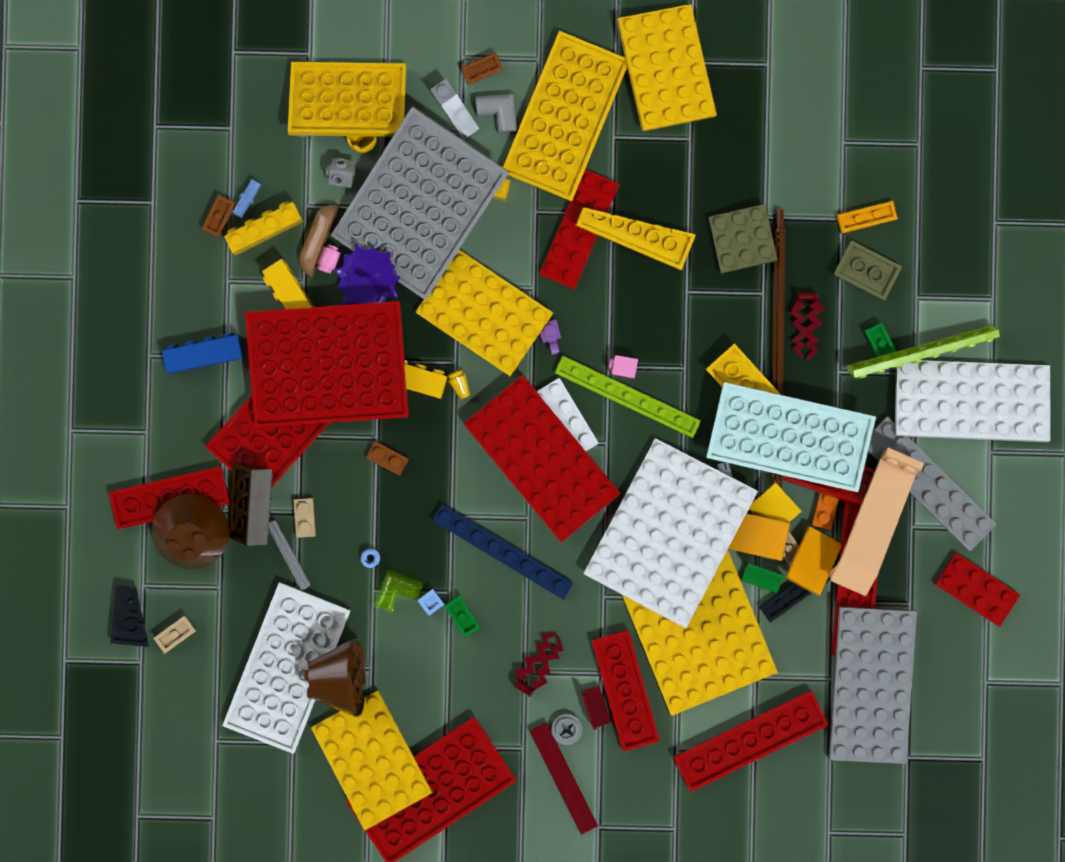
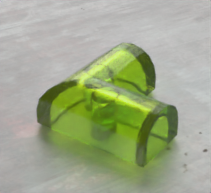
M388 569L374 606L392 612L399 595L417 601L424 583Z

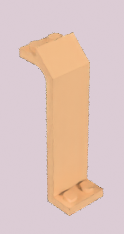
M887 448L881 454L843 554L836 567L831 569L828 576L831 578L830 581L864 596L867 595L878 575L914 478L922 470L923 462L891 448Z

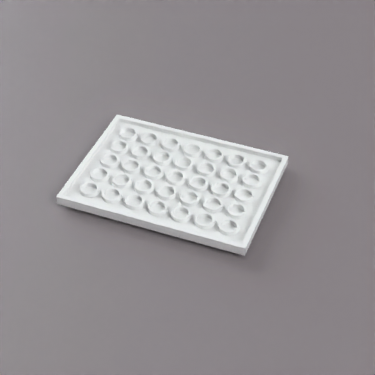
M655 438L591 558L584 575L687 628L758 491Z

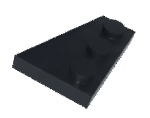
M117 585L110 640L112 644L149 647L137 587Z

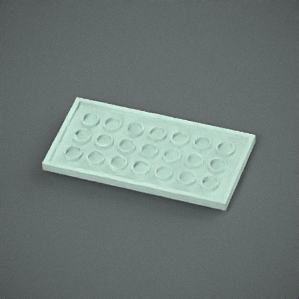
M724 382L706 458L858 492L876 417Z

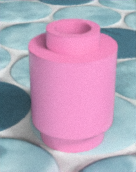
M329 244L327 247L323 246L317 260L318 266L316 269L331 274L341 254L337 252L339 248Z

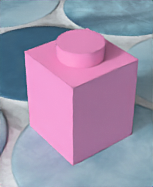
M615 355L614 359H610L608 370H612L611 375L634 379L638 359Z

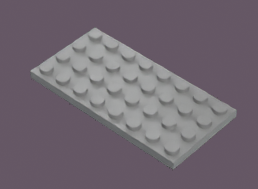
M839 607L829 747L830 760L906 764L917 611Z

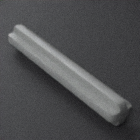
M276 520L270 521L268 525L269 532L300 589L304 590L310 586V583Z

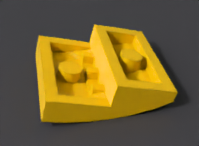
M776 482L762 495L760 494L749 508L755 516L787 523L802 512Z

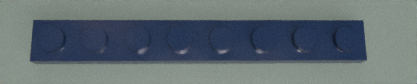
M443 504L432 520L563 600L573 585L571 581Z

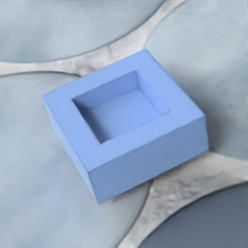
M434 589L417 600L428 616L444 605Z

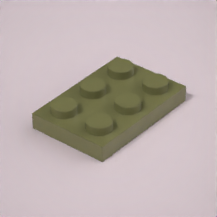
M851 240L833 275L885 301L902 266Z

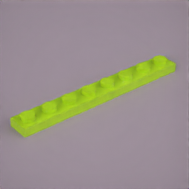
M990 325L848 365V373L854 378H864L867 374L882 373L885 369L891 367L900 368L903 364L909 362L918 363L923 358H935L945 352L953 353L962 347L971 348L977 343L992 342L994 338L1000 337L999 330Z

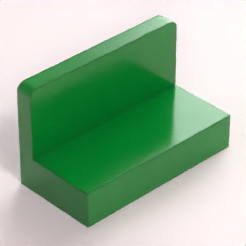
M746 563L741 577L743 582L778 593L782 579H785V576L750 563Z

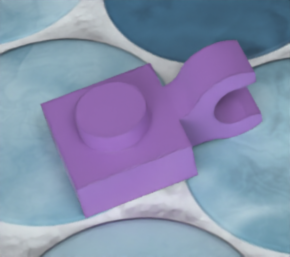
M557 320L547 322L540 335L542 343L548 342L551 354L554 355L559 353L556 340L561 339Z

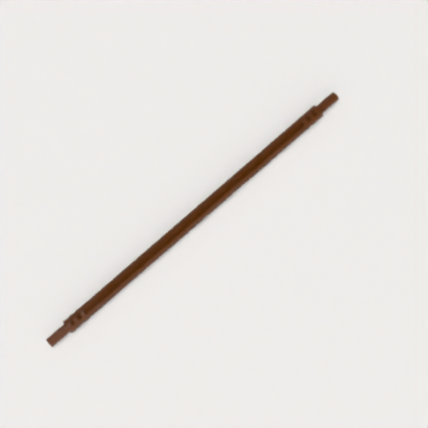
M778 209L776 210V229H774V247L778 261L774 262L772 385L783 395L786 229H784V210ZM771 473V486L776 482L782 489V475Z

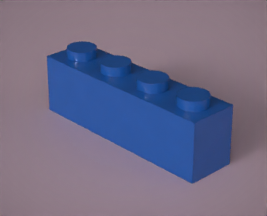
M233 332L223 334V338L216 339L214 336L204 338L205 342L197 343V340L185 342L186 346L178 347V344L167 346V350L162 351L166 373L173 374L244 359L240 336L235 335Z

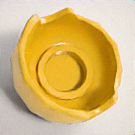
M346 136L348 144L357 153H366L372 150L377 143V137Z

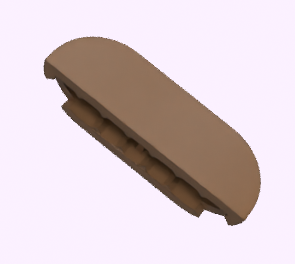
M337 205L324 206L316 213L300 253V266L305 274L311 278L317 267V260L322 247L325 246L339 209Z

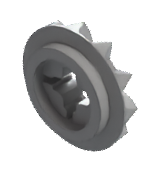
M563 714L553 722L552 735L557 742L563 745H571L580 739L582 724L572 714ZM561 723L565 724L566 726H569L573 723L570 729L573 735L567 732L561 735L562 731L564 730V728L562 727L563 725Z

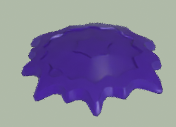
M356 244L354 253L344 254V265L334 269V272L341 278L338 289L345 293L343 305L354 302L357 304L387 302L389 298H398L394 285L400 280V277L394 274L395 265L390 262V251L381 253L373 247L365 250L359 244Z

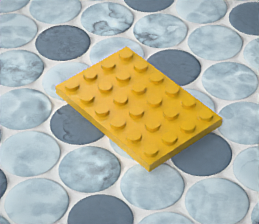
M691 4L617 19L642 132L717 116Z
M291 62L288 135L393 137L405 119L406 63Z
M460 250L428 298L423 300L415 312L510 377L553 315V312Z
M379 690L365 697L364 710L361 717H354L340 711L311 727L364 831L433 793Z

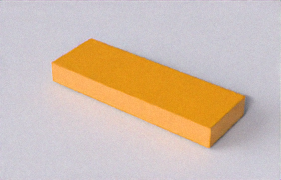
M893 201L837 215L841 234L898 219Z

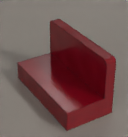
M600 686L581 691L593 730L612 723Z

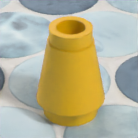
M462 369L448 375V382L460 399L471 395L466 374L463 373Z

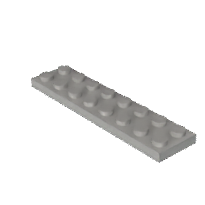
M886 417L872 431L868 453L877 462L881 454L887 448H891L924 463L922 470L916 474L909 493L969 552L997 525L909 437L895 436V423L889 417Z

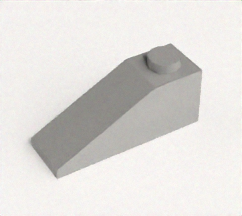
M444 79L430 89L431 94L464 140L479 130L474 119L447 79Z

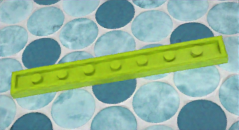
M563 355L554 372L691 438L694 437L701 422L699 419Z

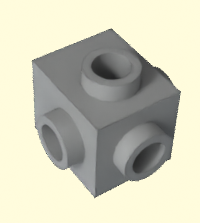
M333 158L331 165H327L326 176H329V184L351 188L355 177L356 161Z

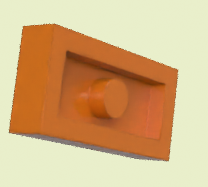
M819 493L811 525L831 530L839 499Z

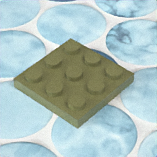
M765 204L709 217L721 274L778 261Z

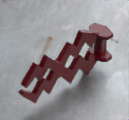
M797 292V301L790 311V314L797 318L792 324L800 331L791 340L796 344L792 349L803 358L804 356L800 349L805 346L800 340L804 337L809 339L805 344L812 351L805 357L806 360L819 352L813 345L819 340L812 334V330L822 324L816 315L825 309L818 301L817 292ZM814 300V303L809 305L813 310L806 314L812 323L805 328L800 324L805 320L798 312L805 307L800 301Z
M557 633L542 634L544 644H536L539 655L525 657L527 668H516L517 681L514 688L519 689L528 697L536 689L548 683L544 676L550 673L548 661L560 659L558 652L563 651L560 638H557V647L551 646L553 654L546 655L544 650L550 648L547 638L555 637ZM542 662L544 669H537L540 681H531L532 689L520 682L523 679H527L526 674L535 673L533 663Z

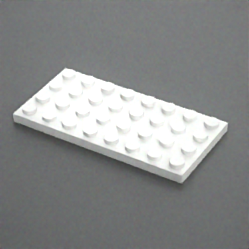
M921 360L918 363L909 362L903 364L902 367L896 368L895 436L1050 442V366Z
M279 582L222 726L294 754L315 703V700L308 699L307 697L309 681H305V670L308 669V662L337 647L351 610Z

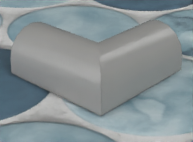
M514 93L476 96L477 116L497 115L498 134L517 132Z

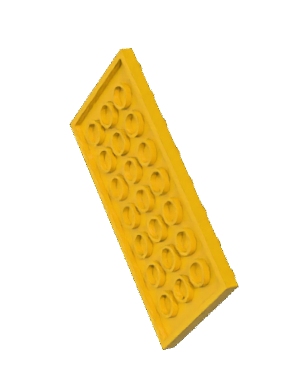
M558 32L503 168L510 172L508 174L509 177L565 200H573L627 69L625 57L564 32Z

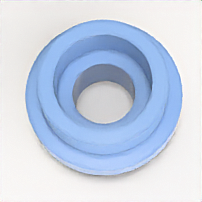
M366 549L361 555L362 564L368 568L377 566L380 561V555L375 549ZM369 554L374 556L372 562L367 560Z

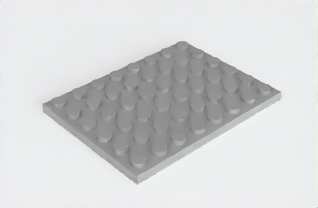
M413 106L331 236L355 251L356 244H359L365 250L373 247L381 253L390 251V262L395 265L394 274L400 277L398 282L426 300L510 172Z

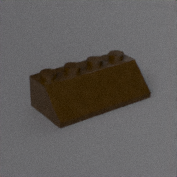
M233 462L229 538L245 546L267 545L269 537L268 525L271 515L269 510L272 498L271 482L273 480L271 468L263 465Z

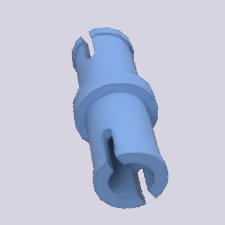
M251 179L244 193L239 195L240 199L232 213L243 218L249 205L253 204V199L262 185Z

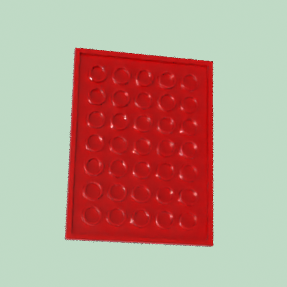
M400 301L245 312L255 428L409 417Z

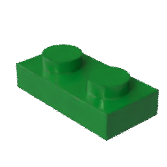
M883 323L864 331L876 357L897 352Z
M461 595L444 605L464 638L481 628Z

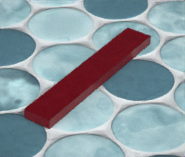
M547 722L530 730V734L580 834L582 835L598 827Z

